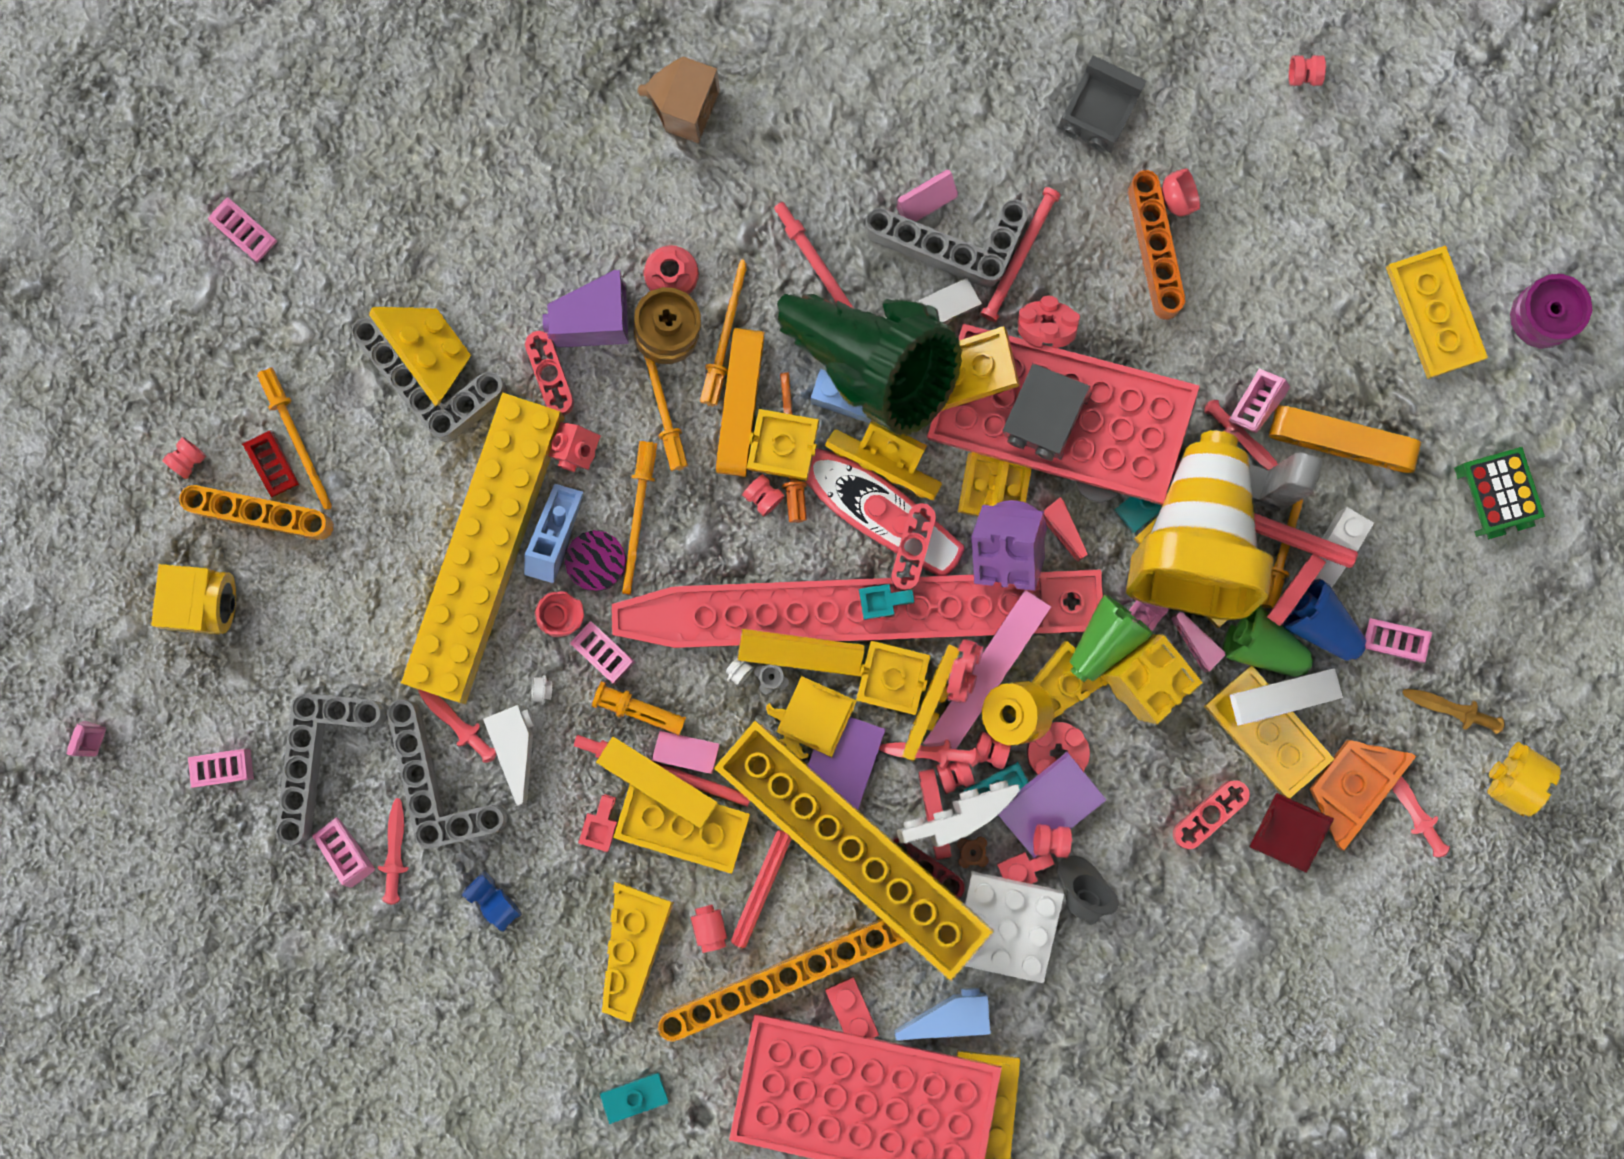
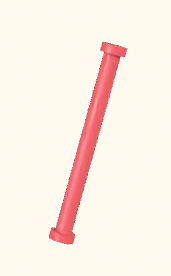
M1045 187L1042 193L1044 197L987 308H983L980 313L987 320L997 321L999 317L997 313L1054 202H1058L1061 197L1058 191Z

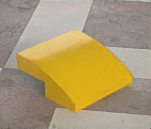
M974 452L968 453L958 512L979 516L982 505L994 506L999 502L1007 500L1026 503L1031 468Z

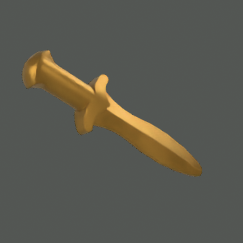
M1404 689L1402 691L1405 697L1424 708L1458 718L1463 722V729H1468L1475 723L1491 729L1494 734H1498L1505 728V720L1502 716L1492 717L1478 712V705L1474 700L1471 702V705H1460L1430 692L1414 689Z

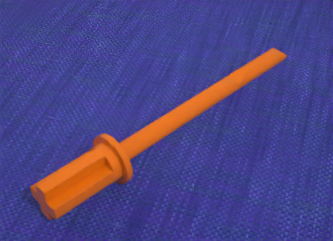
M789 372L780 373L783 412L793 415ZM790 478V482L784 483L783 489H786L789 522L801 523L807 520L804 488L807 486V483L794 478Z

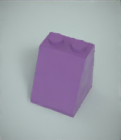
M613 270L547 304L548 314H543L544 332H547L548 339H552L557 348L629 344L626 284L620 270Z

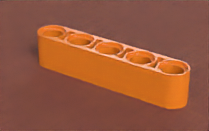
M1142 170L1134 176L1128 188V197L1153 310L1159 318L1170 320L1183 308L1185 294L1159 178L1150 170ZM1137 184H1147L1150 187V192H1141ZM1143 212H1153L1156 215L1157 221H1147L1143 216ZM1157 240L1161 242L1163 250L1156 251L1152 249L1149 241ZM1156 269L1166 270L1169 274V279H1160L1156 274ZM1169 297L1173 299L1176 308H1166L1162 303V298Z

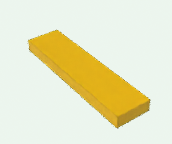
M742 629L738 650L739 661L859 676L864 655V645L748 629Z
M613 736L596 761L598 765L702 829L718 803Z

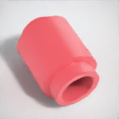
M713 904L696 908V915L690 918L697 946H701L702 953L725 948L727 934L721 909L714 910Z

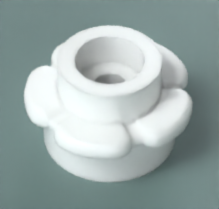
M736 658L726 670V673L729 675L727 682H733L740 686L749 677L754 667L748 662L739 661Z
M543 675L542 678L533 677L531 701L540 702V705H544L545 699L551 700L552 681H547L546 675Z

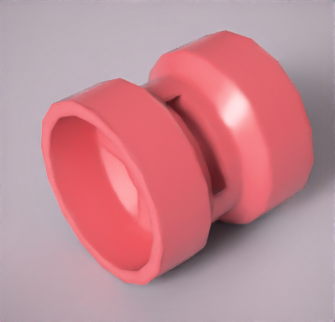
M1292 55L1289 64L1290 86H1301L1303 83H1309L1311 86H1322L1326 73L1325 57L1323 55H1313L1311 58H1304L1302 55Z
M182 437L176 443L177 450H174L173 453H168L162 461L178 475L187 479L192 474L194 464H200L206 458V455L194 444Z
M764 474L755 479L742 494L748 502H754L757 505V511L763 517L768 515L785 497L779 489H774L770 485V480Z
M982 731L976 746L980 754L979 763L989 762L992 763L994 768L1003 770L1011 745L997 742L988 733ZM992 743H994L990 753V757H988Z
M953 762L948 764L945 769H941L940 764L935 765L945 794L954 792L956 787L962 785L969 787L975 784L969 763Z
M1038 824L1035 828L1033 839L1035 855L1046 856L1050 852L1055 854L1056 857L1068 858L1072 845L1070 827L1059 826L1057 829H1051L1049 825Z

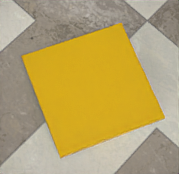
M801 676L776 732L832 757L857 701Z

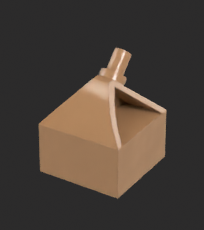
M682 56L656 73L647 84L639 85L637 91L640 96H646L651 100L666 132L699 144L720 92L717 68Z

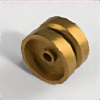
M661 287L648 292L640 299L634 313L633 338L638 350L647 359L658 364H674L686 359L694 351L699 339L701 313L697 303L687 293L677 288Z

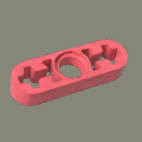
M534 331L526 338L525 348L545 405L560 411L565 416L572 411L574 399L552 339H548L547 333ZM541 339L543 343L547 342L543 346L547 358L553 355V359H541L537 349H532V347L536 346L535 340ZM547 366H554L558 370L556 379L550 382L544 381L541 377L542 370ZM557 387L561 397L567 398L563 402L564 407L562 409H559L557 405H552L556 401L552 389L546 392V388Z
M920 503L914 505L907 517L891 574L892 584L900 591L912 590L920 578L936 520L935 511L927 504ZM921 510L926 511V517L930 518V522H924L921 533H927L926 538L918 533H908L909 528L915 531L917 519L913 518V514L919 515ZM910 539H916L922 544V552L917 556H911L905 551L904 545ZM901 557L909 562H919L918 567L913 564L911 565L909 574L914 577V580L908 581L906 585L900 584L901 578L896 577L897 572L902 573L905 568L906 562H899Z
M1312 554L1272 608L1267 618L1281 626L1321 571L1326 561Z
M934 769L919 771L918 775L927 821L935 820L933 814L943 811ZM950 843L940 847L933 846L936 860L952 857Z
M1237 780L1223 783L1175 826L1173 830L1175 843L1185 849L1198 847L1246 805L1250 796L1248 787L1243 782ZM1229 787L1232 789L1239 788L1241 790L1238 794L1240 800H1230L1225 804L1226 807L1230 808L1226 813L1224 806L1215 799L1219 796L1220 801H1224L1230 795ZM1210 805L1215 806L1219 811V819L1212 824L1207 823L1203 818L1204 809ZM1196 816L1198 823L1207 830L1203 833L1202 829L1198 828L1192 834L1193 842L1189 840L1182 841L1181 838L1184 834L1181 830L1183 828L1190 830L1196 826L1197 823L1192 821Z

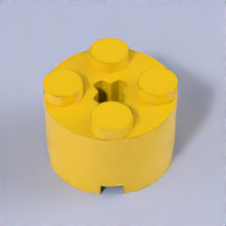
M1516 742L1510 749L1508 757L1504 762L1498 761L1490 770L1489 777L1493 780L1487 794L1522 817L1525 815L1528 817L1533 816L1549 800L1551 794L1547 790L1551 783L1557 786L1561 775V768L1527 745Z

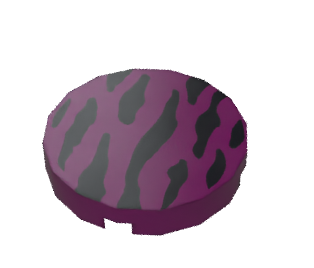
M593 530L582 533L572 540L566 550L565 566L567 574L575 584L585 590L598 592L611 588L619 581L625 572L626 556L624 548L615 537L607 532Z

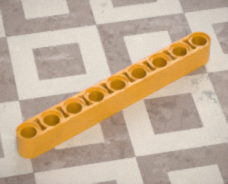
M879 919L667 1011L659 1021V1033L667 1041H678L906 942V940L885 921ZM871 930L882 932V943L875 947L870 946L866 942L868 932ZM844 942L851 943L855 948V953L848 959L841 958L837 953L838 946ZM813 955H821L825 958L826 966L821 971H814L809 967L808 961ZM787 967L793 968L798 975L796 981L793 983L783 982L780 978L782 969ZM756 980H763L767 983L769 991L765 995L758 996L753 993L751 984ZM729 992L737 994L740 1004L735 1008L726 1007L722 1000L723 995ZM698 1005L707 1006L710 1009L711 1017L704 1021L697 1019L694 1015V1008ZM671 1017L680 1020L682 1024L681 1031L677 1033L668 1031L665 1026L666 1020Z

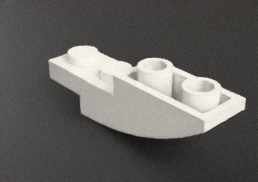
M1007 780L989 785L990 791L979 794L978 789L960 793L961 799L952 801L956 814H952V810L949 809L933 814L935 820L923 823L922 818L903 822L905 828L897 830L900 843H907L930 836L932 845L936 847L957 841L995 818L1020 791L1019 786L1008 785Z

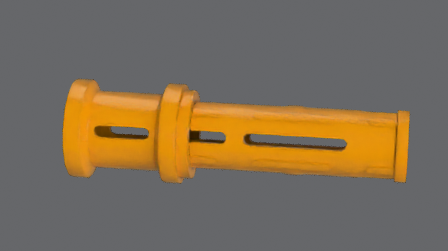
M603 681L600 682L591 705L593 708L599 706L613 711L617 717H624L625 715L675 733L678 736L686 720L684 716L682 717L632 698V694L627 690L621 692L610 688Z

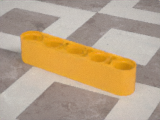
M734 328L716 460V473L747 476V464L751 448L749 437L750 433L753 432L764 345V331Z
M1289 406L1276 407L1269 432V437L1277 441L1403 473L1415 472L1422 443L1411 437Z
M198 485L185 487L179 496L180 505L184 510L202 517L314 540H324L333 531L332 519L315 509ZM202 494V504L194 508V497ZM227 500H232L233 507L231 511L223 514V504ZM261 506V517L253 520L251 516L253 509ZM286 512H291V522L286 526H282V515ZM316 518H321V528L317 532H312L310 529L311 522Z

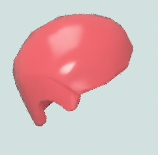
M1185 168L1170 173L1162 185L1164 204L1167 209L1181 217L1199 210V195L1190 171Z
M565 591L548 593L539 600L536 607L535 617L537 625L549 636H569L581 626L584 618L583 604Z

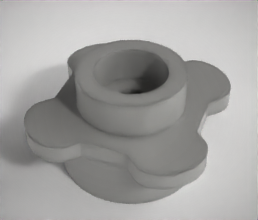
M758 665L755 668L754 674L759 677L761 684L759 689L763 694H769L777 688L785 689L788 686L789 680L784 677L782 670L784 666ZM770 674L775 676L773 680L769 679Z

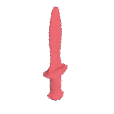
M1219 400L1207 402L1205 414L1212 415L1225 428L1223 432L1236 436L1238 442L1245 447L1260 465L1268 471L1278 465L1272 455L1255 441L1244 428L1230 423L1229 419L1231 416L1220 407Z
M418 690L429 709L455 731L459 738V741L456 743L458 747L469 744L481 755L483 763H488L495 759L497 755L495 749L489 747L477 735L480 729L478 723L474 727L465 723L439 696Z
M946 739L945 744L942 746L929 747L920 745L915 758L935 760L940 763L941 769H945L950 761L969 763L974 767L979 763L980 754L976 748L969 751L952 749L949 740ZM906 743L881 744L879 750L892 756L905 758L902 757Z
M1401 776L1392 790L1412 817L1414 829H1411V833H1423L1433 849V856L1436 858L1445 857L1450 851V846L1443 843L1433 827L1437 823L1438 817L1434 816L1431 818L1424 812L1410 786Z
M399 798L394 800L389 815L387 858L384 866H378V870L387 873L386 891L382 900L389 905L396 904L401 900L398 894L399 873L409 870L408 867H403L401 860L404 812Z

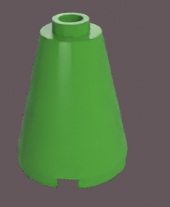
M1104 595L1100 599L1069 661L1073 666L1071 672L1084 682L1087 679L1095 681L1150 639L1153 634L1152 630L1140 619L1137 620L1131 614L1132 612L1108 595Z
M1259 606L1248 617L1241 619L1237 626L1230 625L1222 650L1227 655L1225 657L1231 661L1295 678L1305 675L1310 670L1313 664L1311 651L1283 625L1278 626L1268 619L1269 613L1262 606Z

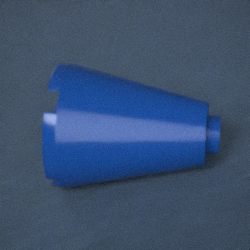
M1316 579L1311 583L1292 612L1282 623L1283 627L1289 632L1345 661L1359 658L1366 649L1365 636L1331 586L1322 579Z

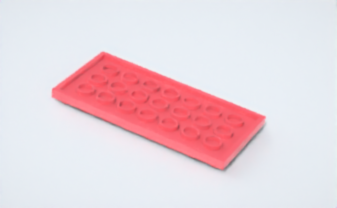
M963 324L959 340L990 330ZM1009 336L1020 386L940 411L931 422L927 439L930 441L1163 505L1200 385L1059 348H1052L1047 345H1042V347L1034 346L1024 339ZM1033 363L1089 385L1092 394L1087 405L1084 404L1064 447L1062 460L1055 457L1052 461L1041 458L1035 454V449L1025 446L1024 449L1014 447L1007 443L1008 438L1004 436L1002 431Z
M755 1013L729 1140L812 1159H985L1001 1066Z

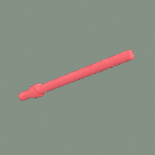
M784 202L777 204L774 210L784 223L785 232L791 240H795L835 302L840 301L854 309L805 235L806 229L800 220H795Z
M577 735L573 746L594 753L596 758H599L609 742L604 740L597 742ZM653 761L697 790L746 807L749 805L750 800L738 790Z

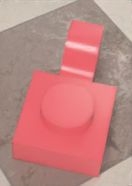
M607 794L602 795L597 815L587 813L579 844L605 852L610 851L618 821L609 819L616 797Z
M1026 852L997 863L1002 878L1029 884L1038 881L1034 872L1054 865L1050 853L1046 856L1039 855L1029 860Z

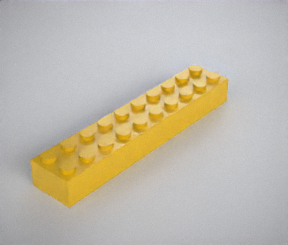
M502 392L401 684L458 703H467L551 457L548 455L552 439L556 435L560 422H564L565 419L560 411Z
M754 721L714 767L716 771L950 981L957 976L994 933V930L762 724Z

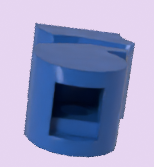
M485 870L462 893V896L470 903L477 901L485 919L502 932L507 929V926L512 921L522 915L517 905L504 893L503 889H499L495 885L494 879Z

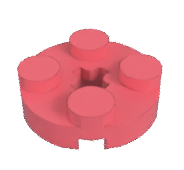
M1044 296L1040 301L1029 303L1020 309L1018 332L1025 341L1034 346L1042 347L1043 343H1053L1052 348L1064 347L1075 340L1080 316L1067 305L1059 303L1056 297Z
M963 639L958 651L964 653L962 658L959 657L958 660H954L947 693H950L947 699L959 703L962 701L966 702L969 693L974 691L977 676L972 673L975 665H979L983 654V646H979L977 642Z
M1054 722L1044 737L1028 743L1027 759L1036 775H1039L1056 761L1054 756H1050V750H1054L1056 744H1061V748L1070 754L1083 772L1088 765L1090 758L1089 744L1082 731L1071 724Z

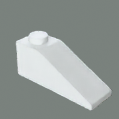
M1346 507L1337 512L1322 539L1357 552L1374 523ZM1322 558L1326 563L1314 580L1322 579L1332 588L1346 567Z
M516 705L484 718L483 721L517 806L526 804L528 800L533 744L531 727L535 726L529 709L524 710L522 706Z

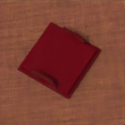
M1275 793L1249 847L1307 873L1334 818L1279 793Z

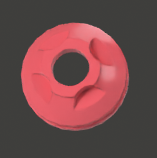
M672 245L663 246L655 250L646 261L644 278L650 291L661 287L677 288L689 295L698 282V265L694 257L684 248ZM667 261H674L679 266L678 273L673 277H667L661 272L662 265Z

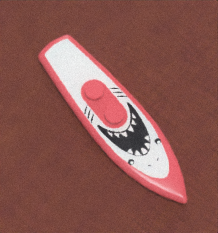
M816 448L815 456L812 457L808 481H806L808 486L824 504L851 526L891 551L898 553L909 511L916 503L872 470L862 468L859 463L847 457L838 456L834 452ZM921 510L919 515L913 514V518L917 519L915 531L909 528L908 533H918L926 538L927 533H921L924 522H930V518H927L926 512ZM936 520L922 568L936 576H947L958 565L965 547ZM910 539L904 545L906 553L911 556H917L922 552V544L916 539Z

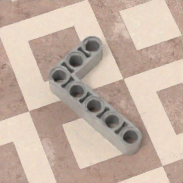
M1012 199L1005 202L984 249L882 208L873 209L868 213L865 222V232L867 237L875 243L960 278H968L970 282L982 287L992 288L998 285L1003 277L1026 222L1028 210L1026 205L1020 200ZM1011 211L1016 212L1021 220L1011 222L1006 218L1005 214ZM881 220L885 222L887 227L884 230L877 231L871 227V223ZM905 231L913 234L914 240L903 242L900 240L899 234ZM999 238L1005 239L1009 247L1007 249H999L995 246L994 241ZM930 243H937L942 247V251L933 254L927 250L926 246ZM958 254H964L968 256L970 263L959 265L954 257ZM988 265L993 266L998 274L989 277L983 273L982 268Z
M361 318L353 324L351 332L356 343L426 428L440 441L451 442L498 405L502 392L507 394L505 383L496 373L484 372L447 402L443 403L441 401L436 407L431 402L429 408L420 410L419 401L424 397H428L413 375L412 382L408 386H400V379L406 374H411V372L374 321L369 318ZM368 329H374L375 333L372 339L363 341V333ZM392 351L394 354L393 359L387 364H382V355ZM498 382V388L495 393H484L487 383ZM474 401V408L470 413H461V406L464 402ZM442 420H450L449 430L439 433L437 430L438 424Z
M1297 452L1269 471L1249 464L1253 503L1281 511L1312 494L1323 460L1310 454Z
M300 694L293 700L276 823V837L279 842L287 846L305 843L311 836L325 724L378 728L383 725L387 718V710L381 702L317 694ZM311 699L315 704V710L312 715L307 716L304 713L303 707L306 701ZM338 703H343L346 712L343 718L338 720L334 715V708ZM372 705L376 709L377 715L369 723L364 718V712L367 707ZM305 730L311 735V742L306 747L300 743V735ZM301 761L307 765V773L302 778L296 773V766ZM296 792L303 796V805L299 809L295 808L292 804V797ZM292 823L298 825L300 830L299 836L295 840L288 834V828Z
M401 699L394 701L387 711L388 721L416 842L426 849L436 848L502 831L508 823V814L503 807L498 805L479 807L445 816L419 705L410 700ZM404 705H407L411 710V716L406 722H402L398 717L399 709ZM410 735H414L418 741V746L413 752H409L405 747V741ZM417 765H420L425 771V776L420 782H416L412 778V770ZM424 795L428 796L431 800V808L426 813L422 812L418 806L419 799ZM491 810L495 811L499 816L498 825L494 828L489 827L485 822V816ZM459 818L465 819L469 824L468 832L465 835H460L456 832L455 824ZM430 825L438 830V838L434 843L429 842L425 837V831Z

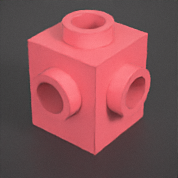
M560 422L556 435L552 439L548 456L558 460V466L568 471L575 472L576 467L589 470L590 464L595 457V450L600 435L579 425Z

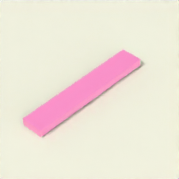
M1024 590L984 650L979 665H975L972 674L977 676L973 693H969L966 702L950 701L936 722L933 731L924 740L923 744L925 746H942L945 744V740L948 739L951 748L957 749L981 713L985 697L993 688L999 686L1050 610V605L1029 591Z

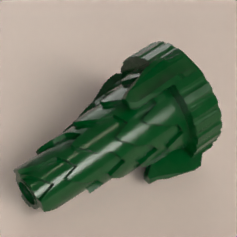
M784 294L778 300V322L781 326L779 331L796 340L794 342L796 346L812 354L816 360L822 363L842 398L853 407L862 406L863 413L871 421L897 435H910L912 432L916 433L922 427L931 423L948 402L960 374L962 348L956 333L950 330V326L940 322L939 313L935 307L915 301L886 299L882 304L886 316L884 318L868 311L864 312L859 309H853L840 301H837L835 305L815 294H803L802 297L796 294Z

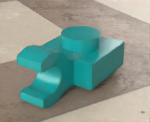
M890 584L859 589L864 620L893 616V606L914 603L913 590L891 593Z

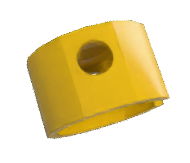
M1030 681L1005 683L993 688L985 697L982 706V721L987 733L995 741L1005 745L1034 742L1044 737L1051 728L1054 718L1053 703L1048 693L1040 685ZM1008 705L1012 706L1016 711L1017 716L1013 723H1008L1003 718V709Z

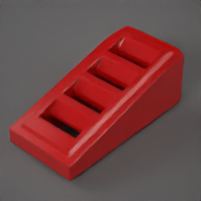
M269 430L242 444L271 498L299 485L273 430ZM267 442L270 443L271 448L257 454L255 448ZM272 453L276 454V459L264 465L262 464L260 459ZM281 464L283 469L268 476L266 470ZM285 474L287 475L289 480L273 487L271 481Z

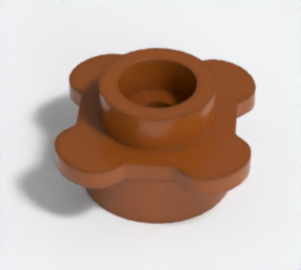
M981 836L974 840L959 839L957 842V847L960 849L958 864L965 869L970 865L985 867L989 862L985 849L987 840ZM974 849L976 854L971 855L970 850Z

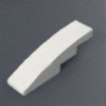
M968 278L917 301L935 307L938 310L940 322L946 325L953 319L977 309L982 304Z
M1335 668L1230 695L1237 725L1343 698Z

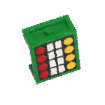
M1523 447L1469 461L1454 468L1457 479L1466 477L1482 529L1474 531L1476 537L1487 534L1489 540L1506 535L1505 529L1516 526L1517 531L1536 526L1535 520L1545 517Z

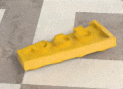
M614 882L613 893H615L614 906L611 910L610 922H612L610 941H608L607 954H609L608 968L605 972L602 1012L631 1023L636 1016L674 902L625 884Z

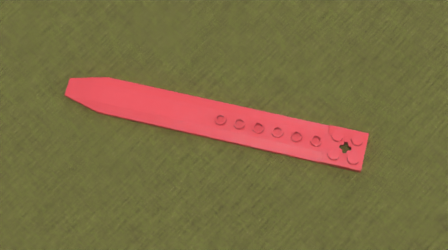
M1101 570L1041 572L1036 590L1027 591L1050 605L1051 608L1034 634L1084 632L1100 599L1103 597ZM974 575L920 577L917 585L912 589L913 604L893 606V616L864 620L859 589L890 584L891 593L900 592L892 584L891 578L674 586L612 604V635L671 648L739 646L742 629L838 642L994 636L1025 589H1017L1014 584L1002 587L1001 582H995L993 586L974 584ZM901 577L900 584L906 585L908 581H913L914 577ZM1069 593L1073 594L1074 599H1079L1080 604L1076 605L1073 611L1063 604V600L1068 598Z

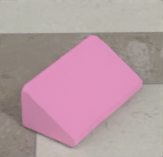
M945 170L899 197L897 210L900 215L917 222L957 198L958 192L951 171Z
M659 731L652 761L713 774L720 744Z

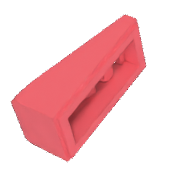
M1060 497L1044 510V519L1051 532L1073 558L1079 562L1087 555V552L1068 509Z

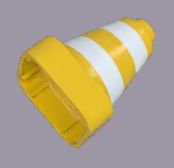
M1207 431L1201 434L1200 442L1193 443L1186 448L1151 534L1145 537L1131 556L1126 594L1132 599L1150 605L1227 620L1246 618L1267 600L1273 558L1266 552L1257 549L1249 457L1244 450L1237 447L1238 438L1233 434L1223 431Z

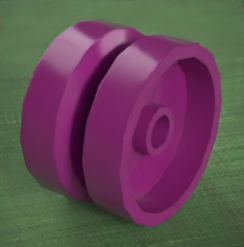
M1564 274L1547 275L1522 290L1515 298L1510 311L1511 326L1517 336L1527 345L1539 349L1554 348L1581 333L1587 326L1593 311L1591 296L1585 286L1574 277Z

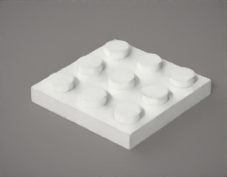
M971 871L964 904L994 930V933L965 966L1044 983L1064 892Z

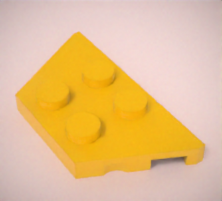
M371 308L369 313L371 319L435 407L438 406L468 363L471 354L437 308Z
M948 645L912 725L902 757L914 761L926 730L933 731L939 717V713L934 711L938 702H945L948 696V683L946 682L951 673L954 660L959 654V648Z

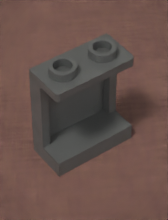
M1092 55L1085 73L1065 113H1063L1058 128L1062 129V132L1070 138H1081L1089 142V145L1097 151H1108L1111 153L1147 80Z
M1033 363L1002 430L1004 436L1008 438L1007 443L1019 449H1024L1025 446L1036 450V455L1052 461L1054 457L1062 460L1064 447L1084 404L1087 405L1092 394L1090 386Z

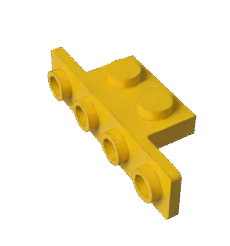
M873 421L870 422L862 441L837 429H834L826 441L825 446L836 455L847 457L859 463L862 468L879 473L891 483L900 484L912 490L919 497L934 500L942 485L940 481L916 470L927 447L926 444L908 435H897Z

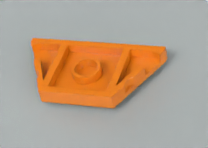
M1346 740L1333 757L1334 760L1325 767L1309 788L1320 812L1334 818L1329 831L1339 849L1345 850L1416 758L1413 753L1391 750L1352 740Z

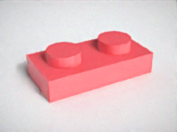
M854 976L825 989L843 1032L869 1038L879 1036Z

